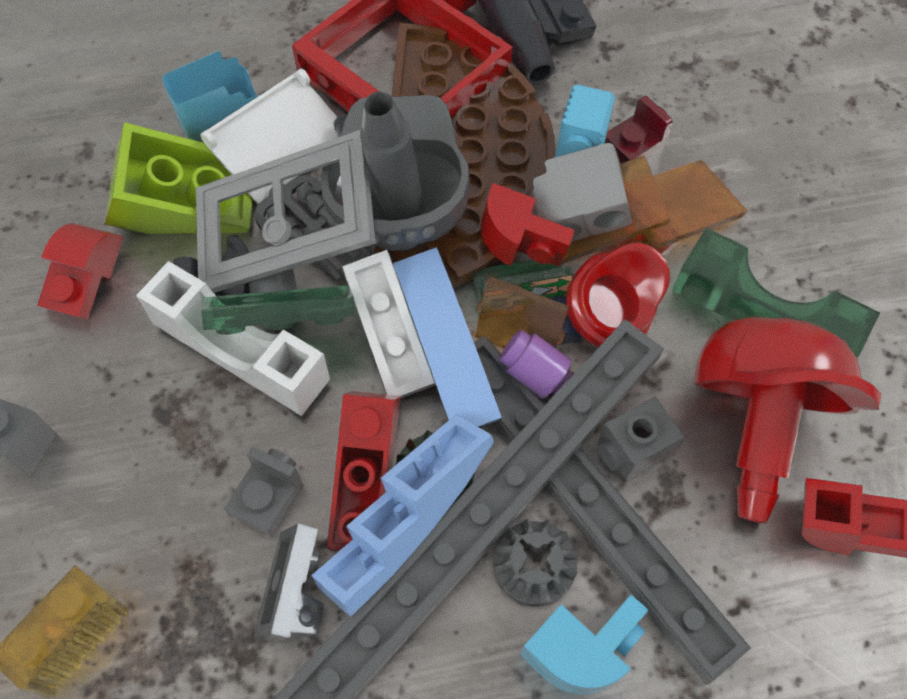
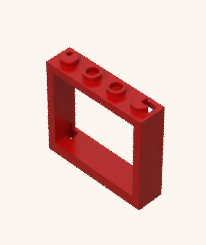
M351 0L292 44L296 69L305 70L312 86L349 112L351 106L360 98L368 97L370 94L380 91L334 58L396 10L418 25L444 29L447 31L448 39L462 48L468 45L470 53L483 62L441 97L447 105L451 119L461 107L470 104L471 96L481 94L485 91L486 84L489 81L492 85L506 73L507 66L512 60L513 48L503 41L501 37H497L479 25L473 18L464 15L449 5L445 0Z

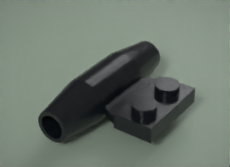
M478 0L493 34L501 37L503 41L513 47L511 63L526 77L531 85L545 82L555 71L547 38L557 40L558 43L592 38L597 27L583 0Z

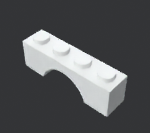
M169 261L136 295L155 326L300 416L304 414L330 380L324 353L285 330H282L280 334H270L252 326L222 303L205 282Z

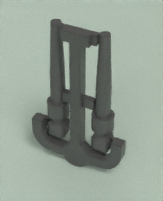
M303 175L296 177L286 185L283 184L284 207L305 227L301 231L300 225L292 217L285 216V219L291 224L292 228L289 238L295 239L323 230L322 227L327 222L332 227L337 225L325 208L324 200L321 196V182L318 179ZM273 187L269 191V197L261 202L255 210L256 224L261 230L264 223L274 216ZM297 192V197L303 203H308V208L316 216L320 217L314 221L293 200L292 195ZM365 246L357 249L360 252L353 258L347 252L335 257L345 266L369 257L373 252ZM328 258L316 261L337 281L345 277L343 267L337 269Z

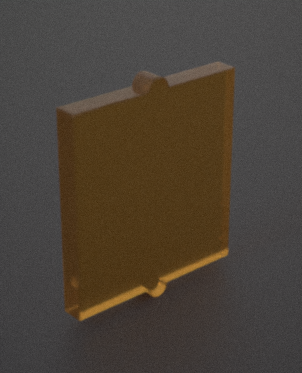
M489 276L486 281L483 299L476 307L479 318L475 337L479 339L486 335L494 345L505 348L511 338L522 329L529 335L533 332L546 342L557 348V345L562 344L565 338V333L562 329L569 306Z

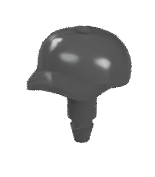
M374 92L368 97L360 98L351 106L344 122L341 136L361 129L360 138L369 171L375 244L372 245L391 251L411 250L448 234L465 213L470 193L468 163L455 142L452 120L447 105L440 97L432 95L391 97L385 92ZM336 162L323 167L320 182L325 208L337 225L345 223L340 163Z

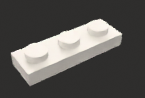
M385 250L342 266L387 395L401 396L403 398L435 386L434 377L388 251Z

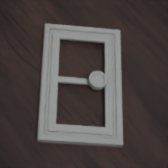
M361 129L197 187L198 279L205 282L211 291L215 293L375 244L369 171L360 138ZM339 162L345 223L287 241L291 235L292 228L291 224L285 219L283 181ZM273 185L274 216L270 217L262 228L264 240L273 246L222 262L219 203Z

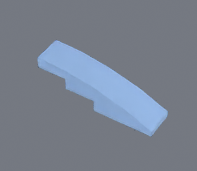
M437 248L393 263L448 419L450 420L457 414L479 428L502 420L481 360Z
M456 414L382 476L381 480L386 493L346 526L353 540L311 575L317 587L351 617L396 573L435 528L463 491L493 445L492 435Z

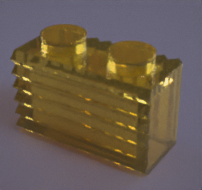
M74 565L0 643V671L20 690L46 698L55 697L56 688L64 687V679L72 678V670L80 669L81 661L89 660V652L97 651V643L105 642V634L113 633V625H120L121 617L129 616V608L98 580Z

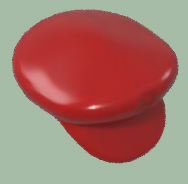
M640 243L623 245L613 252H601L586 260L572 277L566 295L568 316L579 335L593 346L599 348L624 320H627L646 335L654 322L658 305L669 286L670 270L666 260L651 246Z

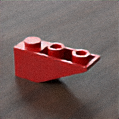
M358 391L343 394L327 549L341 550L353 539L346 526L386 493L381 477L390 471L393 466L401 396Z

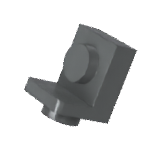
M252 447L247 454L251 467L224 507V510L231 517L272 537L303 483L295 468L296 462L288 455L276 449H270L268 453Z

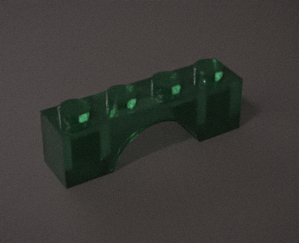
M707 227L684 262L672 289L681 294L690 303L702 305L723 316L728 322L748 317L787 318L810 322L846 341L856 358L860 356L880 315V312L837 291L813 302L788 301L770 293L756 280L750 269L748 247Z

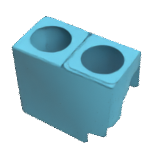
M219 51L170 71L162 77L163 85L180 126L188 139L203 142L200 136L202 132L258 97L246 68L239 64L236 57L226 60L222 59L221 52Z

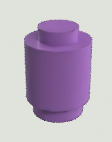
M522 329L511 338L498 359L506 366L505 372L541 398L547 397L550 393L555 395L573 376V373L568 370L571 364L570 358L533 332L529 335Z

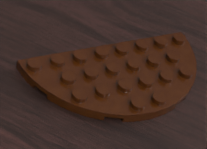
M400 23L391 97L432 95L441 98L483 62L470 53L468 45L462 48L448 39L447 31L444 29ZM511 63L507 66V71L492 85L489 81L486 84L485 91L471 96L470 104L461 107L451 119L456 145L468 163L470 193L464 215L448 234L430 243L411 250H387L392 263L437 248L453 288H456L485 274L502 262L490 252L481 234V218L492 183L533 197L534 178L546 173V160L555 158L556 155L555 136L548 113H544L543 108L538 102L535 88ZM534 204L531 214L538 216ZM374 247V254L385 251V249Z

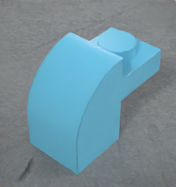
M630 595L595 636L563 605H560L524 645L520 656L547 682L562 691L577 695L601 692L611 687L631 670L614 651L617 650L625 656L645 633V630L637 623L647 613L648 609L634 596Z

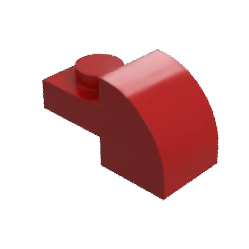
M492 183L481 218V234L490 252L500 261L510 266L517 251L528 255L535 262L542 264L551 263L560 266L570 246L575 230L531 214L536 198Z
M69 223L59 228L49 239L41 258L51 261L37 306L88 320L101 277L111 279L123 237L76 223Z
M806 478L804 483L802 536L807 542L818 548L848 556L852 550L907 558V500L863 494V485Z

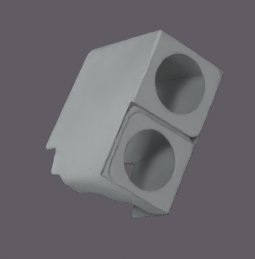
M611 143L548 159L545 162L546 173L533 180L534 190L532 195L533 198H536L535 207L538 217L575 230L571 242L633 224L618 155L614 145Z

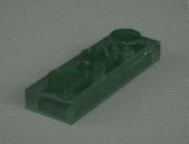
M349 285L203 297L201 314L203 330L215 329L218 334L231 335L245 331L246 326L265 325L270 330L289 329L295 326V322L314 320L315 324L336 325L342 323L344 317H355L354 296Z

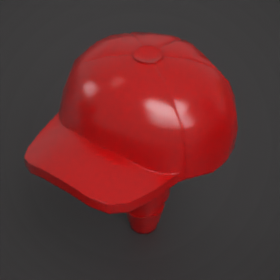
M748 317L727 322L713 332L702 347L694 377V384L698 387L749 399L736 467L743 468L740 485H737L738 517L767 524L780 496L778 489L781 477L789 478L802 410L830 414H854L860 409L879 410L882 393L873 384L862 379L858 359L846 341L818 325L787 318Z

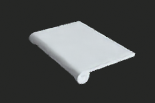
M299 69L225 119L202 132L200 136L204 144L231 175L338 138L333 125L337 116L310 86V78L306 71ZM300 175L284 180L283 184H288ZM273 185L249 192L248 195L259 205L269 197V191Z

